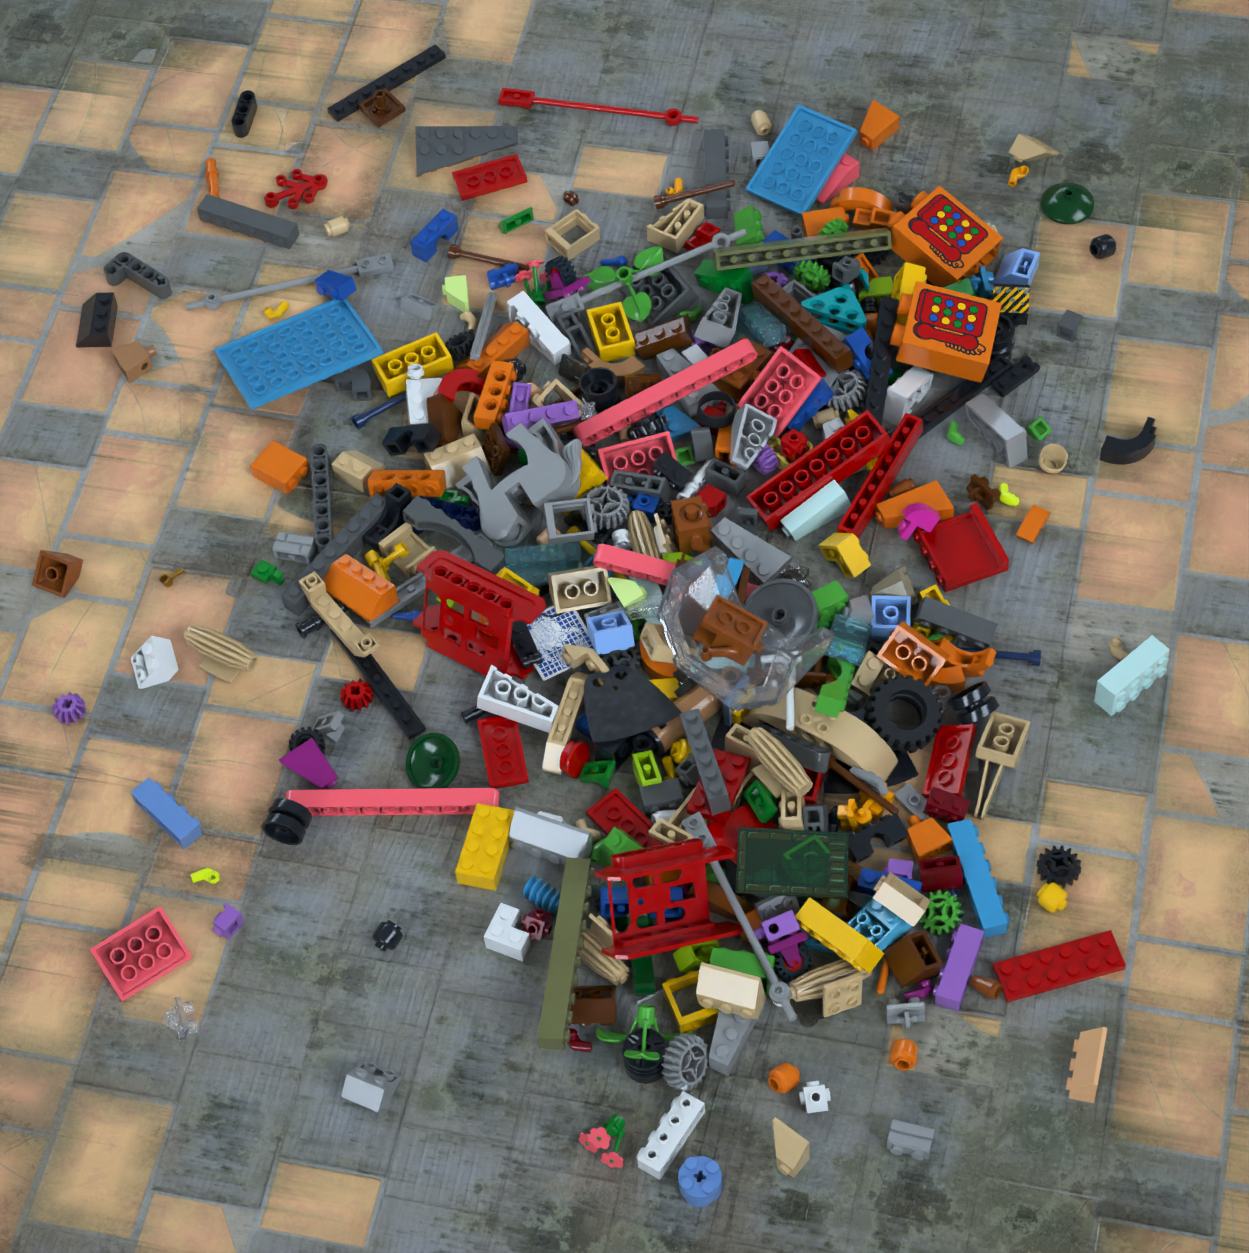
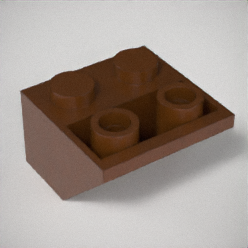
M925 930L905 936L883 952L901 988L937 977L943 966Z

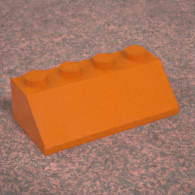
M516 321L505 323L484 341L479 360H471L470 356H468V359H463L455 366V369L479 371L477 377L486 379L492 360L503 362L507 359H514L531 344L529 330Z
M347 554L334 561L325 576L324 582L328 595L369 622L399 603L394 584Z

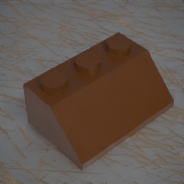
M688 313L635 333V349L645 361L673 348L675 350L692 344L693 337Z
M616 985L574 987L573 992L576 993L575 1005H571L570 1010L573 1011L572 1024L589 1026L591 1023H600V1025L606 1026L616 1023Z

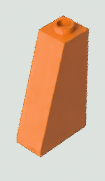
M935 480L876 504L874 516L884 529L898 527L899 523L903 519L905 520L902 511L911 504L923 503L937 510L940 516L939 521L953 518L954 506L938 481Z

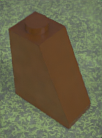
M442 393L428 397V423H433L442 435L436 448L458 440L463 413Z

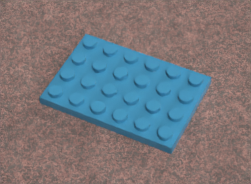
M798 104L745 188L746 192L802 217V212L810 210L858 133L857 130Z

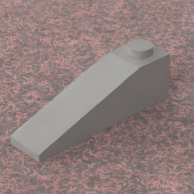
M745 403L734 416L731 428L730 462L747 470L774 434L777 419Z

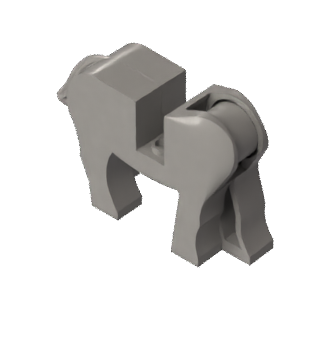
M544 418L529 429L522 423H519L506 433L510 440L524 448L528 458V465L514 471L494 487L484 461L476 456L462 466L468 475L455 484L459 490L468 494L479 506L480 523L483 533L496 544L503 547H511L520 543L533 528V525L520 506L521 503L528 501L530 498L533 505L544 512V503L573 500L580 489L579 475L582 467V442L579 439H574L564 446L551 424Z

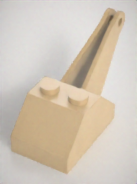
M995 711L991 713L977 746L975 756L977 759L986 761L974 813L975 818L978 817L983 802L991 763L1000 765L985 801L981 814L982 820L985 819L989 804L1005 768L1017 770L1028 737L1030 721Z

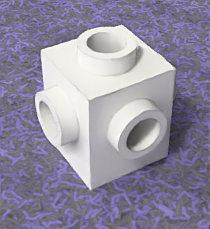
M819 1081L806 1082L807 1086L802 1087L803 1092H799L801 1105L805 1104L806 1113L828 1111L827 1101H831L829 1088H825L824 1084H819ZM813 1093L818 1094V1098L816 1100H812Z

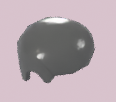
M902 191L894 194L893 205L898 212L902 211L906 215L912 210L910 206L913 202V195H906Z

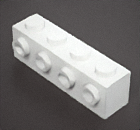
M682 1091L679 1097L676 1096L671 1103V1109L668 1114L664 1113L660 1119L658 1129L651 1132L646 1147H642L637 1154L638 1168L661 1180L705 1113V1103Z

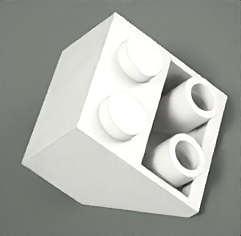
M151 636L131 657L135 678L140 689L167 682L179 670L171 640Z

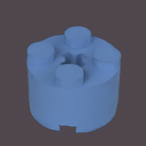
M704 1156L689 1157L685 1160L678 1173L680 1193L690 1205L696 1207L708 1206L709 1203L714 1200L716 1201L722 1192V1174L716 1161Z

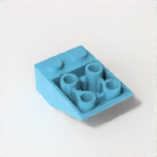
M873 898L848 923L850 927L869 939L881 951L898 942L913 927Z

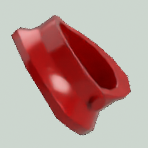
M570 741L561 753L560 769L566 772L572 779L579 777L585 762L589 761L590 749L588 744Z

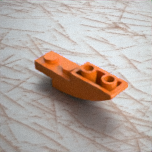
M873 207V210L856 208L853 226L867 229L887 228L888 223L897 212Z

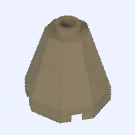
M906 565L898 567L875 584L872 587L873 591L870 592L871 598L872 595L911 596V605L918 603Z

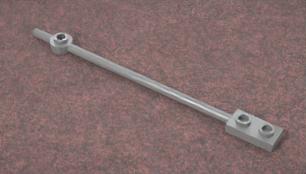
M744 228L729 235L717 233L713 236L710 243L633 274L634 278L631 283L714 248L729 247L731 241L743 237L747 233ZM719 238L724 240L722 245L717 243ZM619 280L581 297L578 292H575L573 295L545 305L551 322H554L556 317L570 311L576 313L585 309L582 303L626 285L622 284Z
M386 253L356 260L357 266L335 270L334 272L343 275L359 272L361 278L392 271L394 266L391 254ZM323 273L223 296L211 292L206 294L203 300L187 303L186 308L187 311L205 307L208 310H216L224 302L313 283Z
M700 812L682 820L688 833L693 835L694 838L703 839V847L717 846ZM709 862L771 983L769 989L770 998L774 1003L782 1005L790 1022L796 1020L797 1016L789 1002L791 997L789 986L777 979L719 862ZM778 989H782L780 994H776Z

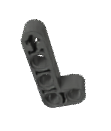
M121 252L117 254L103 269L107 283L111 286H117L128 278L161 299L168 298L172 294L169 279L165 275L130 253Z

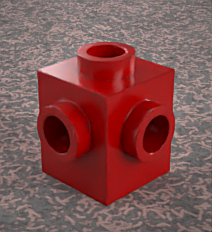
M792 429L782 436L780 440L781 454L793 462L807 452V438L803 433Z

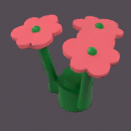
M543 260L525 262V265L533 268V273L531 270H522L519 274L515 275V282L524 283L528 296L537 306L544 305L545 301H547L544 299L543 293L549 290V285L551 284L548 282L549 277L546 278L547 273H540L539 279L546 283L544 292L541 288H538L536 267H540V264L544 263ZM531 278L534 279V289H532V292L528 284Z
M613 1114L607 1122H604L602 1127L592 1128L590 1134H584L583 1132L579 1134V1142L584 1145L586 1150L592 1153H596L600 1147L607 1149L610 1146L609 1141L611 1137L617 1136L613 1151L602 1153L600 1161L612 1168L623 1167V1158L617 1154L621 1139L625 1134L623 1128L626 1125L625 1120L621 1116Z

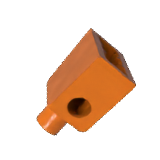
M913 815L908 819L907 822L911 827L907 829L909 833L907 841L917 864L920 860L933 859L952 849L953 839L933 818L921 821L918 815Z

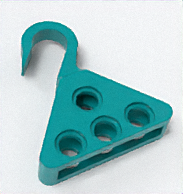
M860 268V274L856 278L863 282L864 288L869 293L868 273ZM840 282L841 287L801 302V306L811 315H822L817 320L823 325L850 334L861 327L866 331L867 319L849 283L844 285ZM833 318L839 320V322L833 324L829 322V319ZM846 324H854L856 325V327L848 328L846 327Z

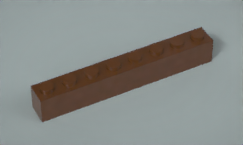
M767 274L751 282L754 298L838 374L854 365L851 350Z

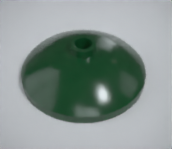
M1070 182L1058 183L1049 187L1044 192L1041 207L1044 214L1057 223L1076 224L1086 220L1092 214L1094 198L1085 187Z
M427 733L419 737L411 745L406 757L407 775L410 781L419 789L446 788L456 777L460 765V755L456 744L448 736L440 733Z

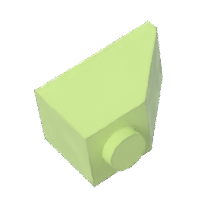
M466 275L445 277V285H442L443 295L447 296V302L462 312L470 311Z
M613 577L607 579L628 615L649 604L645 598L648 594L644 587H639L635 581Z

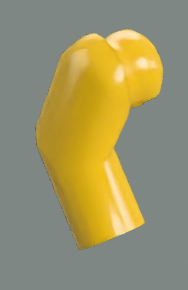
M670 756L664 757L662 763L667 777H664L663 781L677 778L672 758Z

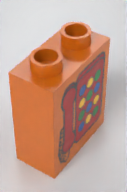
M940 185L930 194H927L925 191L920 192L911 203L910 207L912 210L906 215L899 211L893 216L887 226L891 230L892 250L907 263L926 267L925 274L927 275V280L941 288L968 277L970 279V276L976 275L979 272V266L986 267L996 258L1003 241L1002 236Z
M916 281L912 295L902 293L897 314L906 316L904 325L895 323L890 340V345L899 347L896 361L981 383L989 365L1002 303Z

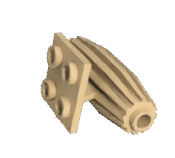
M632 511L629 517H627L629 540L633 552L662 559L661 554L678 552L676 544L672 543L671 540L674 538L673 533L668 528L665 519H661L658 513L654 514L657 525L653 528L643 511Z
M193 624L184 631L185 641L206 655L199 668L220 679L232 683L241 670L252 672L258 664L259 656L241 642L216 630Z
M762 727L752 728L748 732L747 741L761 764L751 770L756 778L775 799L781 797V790L788 789L797 797H802L809 792L813 783L798 760L778 739Z
M590 913L588 917L592 920L591 928H586V932H582L584 948L579 951V956L598 975L615 985L619 983L624 984L629 978L627 966L621 959H614L602 954L601 950L613 945L612 927L600 915L595 917Z
M843 959L810 970L789 982L791 990L790 999L799 1002L823 997L822 1015L824 1018L861 1005L862 980L871 976L872 971L870 974L864 969L860 972Z

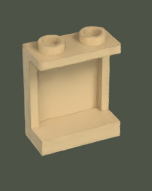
M407 522L378 543L380 553L385 558L395 551L394 546L399 542H403L408 547L409 555L405 558L398 557L391 563L408 579L420 573L417 570V565L432 551H437L434 546L429 547L413 533L412 526Z

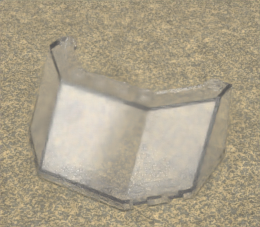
M715 546L673 569L656 615L658 621L662 622L665 632L663 634L668 648H671L674 658L672 659L674 665L731 710L739 711L745 708L752 709L778 704L830 649L835 634L825 627L818 628L815 633L786 637L768 623L759 640L764 644L759 654L753 652L744 667L726 657H712L709 661H702L700 653L703 652L702 648L705 645L694 640L692 637L716 594L757 617L759 616L739 601L727 567L728 558L718 547Z

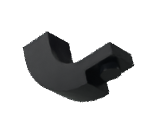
M1148 417L1141 433L1133 439L1122 440L1107 435L1101 448L1100 460L1111 464L1125 465L1145 458L1155 446V433L1157 427H1154L1155 419Z
M396 482L385 493L383 513L379 520L362 536L364 542L378 549L380 541L404 524L403 510L411 503V491Z

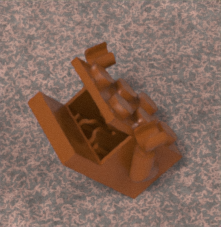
M742 336L737 342L748 338ZM751 340L749 341L758 354L757 358L753 362L712 383L721 392L732 396L737 404L772 358L771 351ZM713 348L711 355L721 351V349Z
M701 496L671 501L673 535L678 552L687 554L690 551H698L705 554L706 559H714L721 554L717 551L719 547L717 545L712 546V525L709 517L711 514L708 513L709 507L706 505V502L702 503Z
M716 594L692 638L705 645L702 648L703 652L700 653L702 661H709L712 657H726L744 667L753 652L757 654L761 652L764 644L759 640L768 622Z

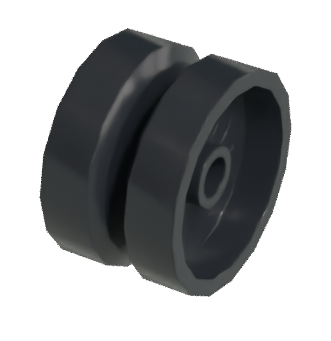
M999 314L990 360L998 354L1007 357L1013 350L1015 326L1013 321L1003 314Z
M986 681L976 683L964 689L948 701L953 711H960L957 719L961 725L974 723L999 707L995 696H987L991 689Z
M285 798L273 799L261 827L263 832L273 840L287 845H299L306 834L305 829L308 828L312 820V814L300 803Z

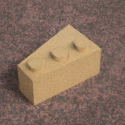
M686 199L673 208L671 213L661 216L655 224L646 226L647 241L678 253L703 221L704 205L692 199Z

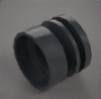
M598 367L586 371L581 376L579 387L583 404L588 407L586 412L595 416L620 403L617 377L613 371L608 368Z
M643 1028L631 1032L624 1040L622 1047L626 1073L632 1080L638 1083L649 1084L656 1082L664 1075L661 1073L664 1068L661 1064L664 1062L662 1056L665 1055V1048L667 1047L665 1039L660 1033L653 1029H647L645 1050L647 1052H657L660 1055V1059L651 1061L625 1057V1051H641Z

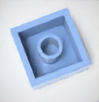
M872 595L874 617L871 621V640L887 641L891 631H894L902 621L910 626L911 596Z
M624 610L586 618L589 640L597 654H608L614 650H626L629 647L635 646L632 624Z

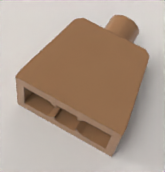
M138 341L111 350L115 363L129 383L152 369L153 366L150 358L158 354L154 345L144 349Z

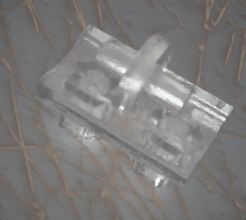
M175 997V1004L172 1006V1009L166 1010L167 1015L162 1018V1023L165 1026H170L171 1030L177 1028L179 1040H184L187 1034L197 1032L198 1022L196 1018L186 1019L187 1015H193L194 1013L193 1002H182L181 997Z

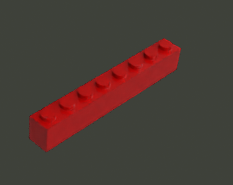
M905 413L890 438L893 445L879 456L837 527L838 533H853L858 539L861 537L876 511V504L881 503L921 436L923 432V419Z

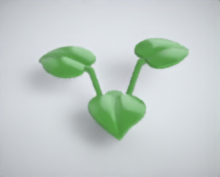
M655 246L640 252L634 260V265L639 270L622 266L615 273L608 266L599 267L584 275L589 276L591 280L588 286L591 290L595 291L620 280L622 284L628 286L632 293V296L627 297L622 304L625 315L629 319L643 322L650 314L651 299L645 292L635 294L630 284L634 278L632 273H638L664 262L663 249L661 246Z
M647 1004L638 1005V1015H635L629 1034L635 1030L637 1023H639V1027L643 1028L641 1051H625V1057L651 1061L660 1059V1055L657 1052H645L647 1028H651L653 1024L654 1030L660 1033L657 1026V1017H654L655 1006ZM599 1027L596 1029L597 1037L606 1042H624L629 1035L607 1032ZM693 1030L690 1031V1032H685V1033H686V1034H689V1033H690V1034H693ZM660 1033L665 1041H673L674 1036L680 1035V1033Z

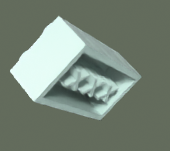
M1151 635L1097 681L1094 702L1111 716L1116 712H1121L1130 700L1134 701L1143 689H1148L1157 677L1161 678L1166 673L1170 649Z

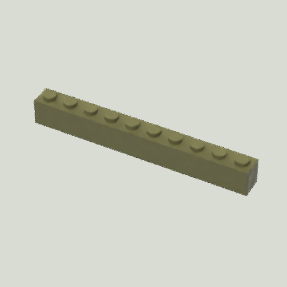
M887 228L714 248L712 249L713 267L719 271L892 249L891 231Z
M566 857L538 1031L539 1048L565 1050V1043L570 1040L568 1023L572 1024L573 1011L570 1010L571 1005H575L576 993L573 991L574 987L578 986L579 975L576 974L577 968L581 967L579 951L584 948L582 932H586L587 920H584L585 914H589L590 906L587 899L592 895L590 879L594 880L595 867H591V859Z

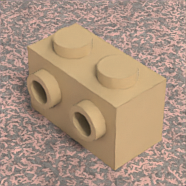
M788 789L781 790L779 827L784 830V833H791L793 835L805 834L803 806L806 803L804 796L797 797Z

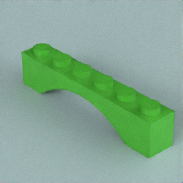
M829 655L826 667L834 675L835 681L822 685L814 711L837 718L839 711H844L856 664Z

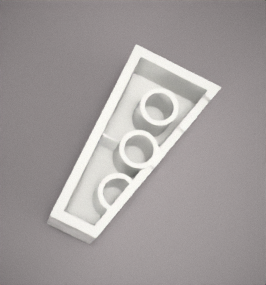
M524 291L507 301L509 322L516 321L528 329L530 343L551 363L556 365L571 355V342L569 339L564 337Z
M491 665L477 700V708L548 733L551 731L558 711V705L540 694H535L528 690L527 686L515 682L506 673L502 674L493 665Z

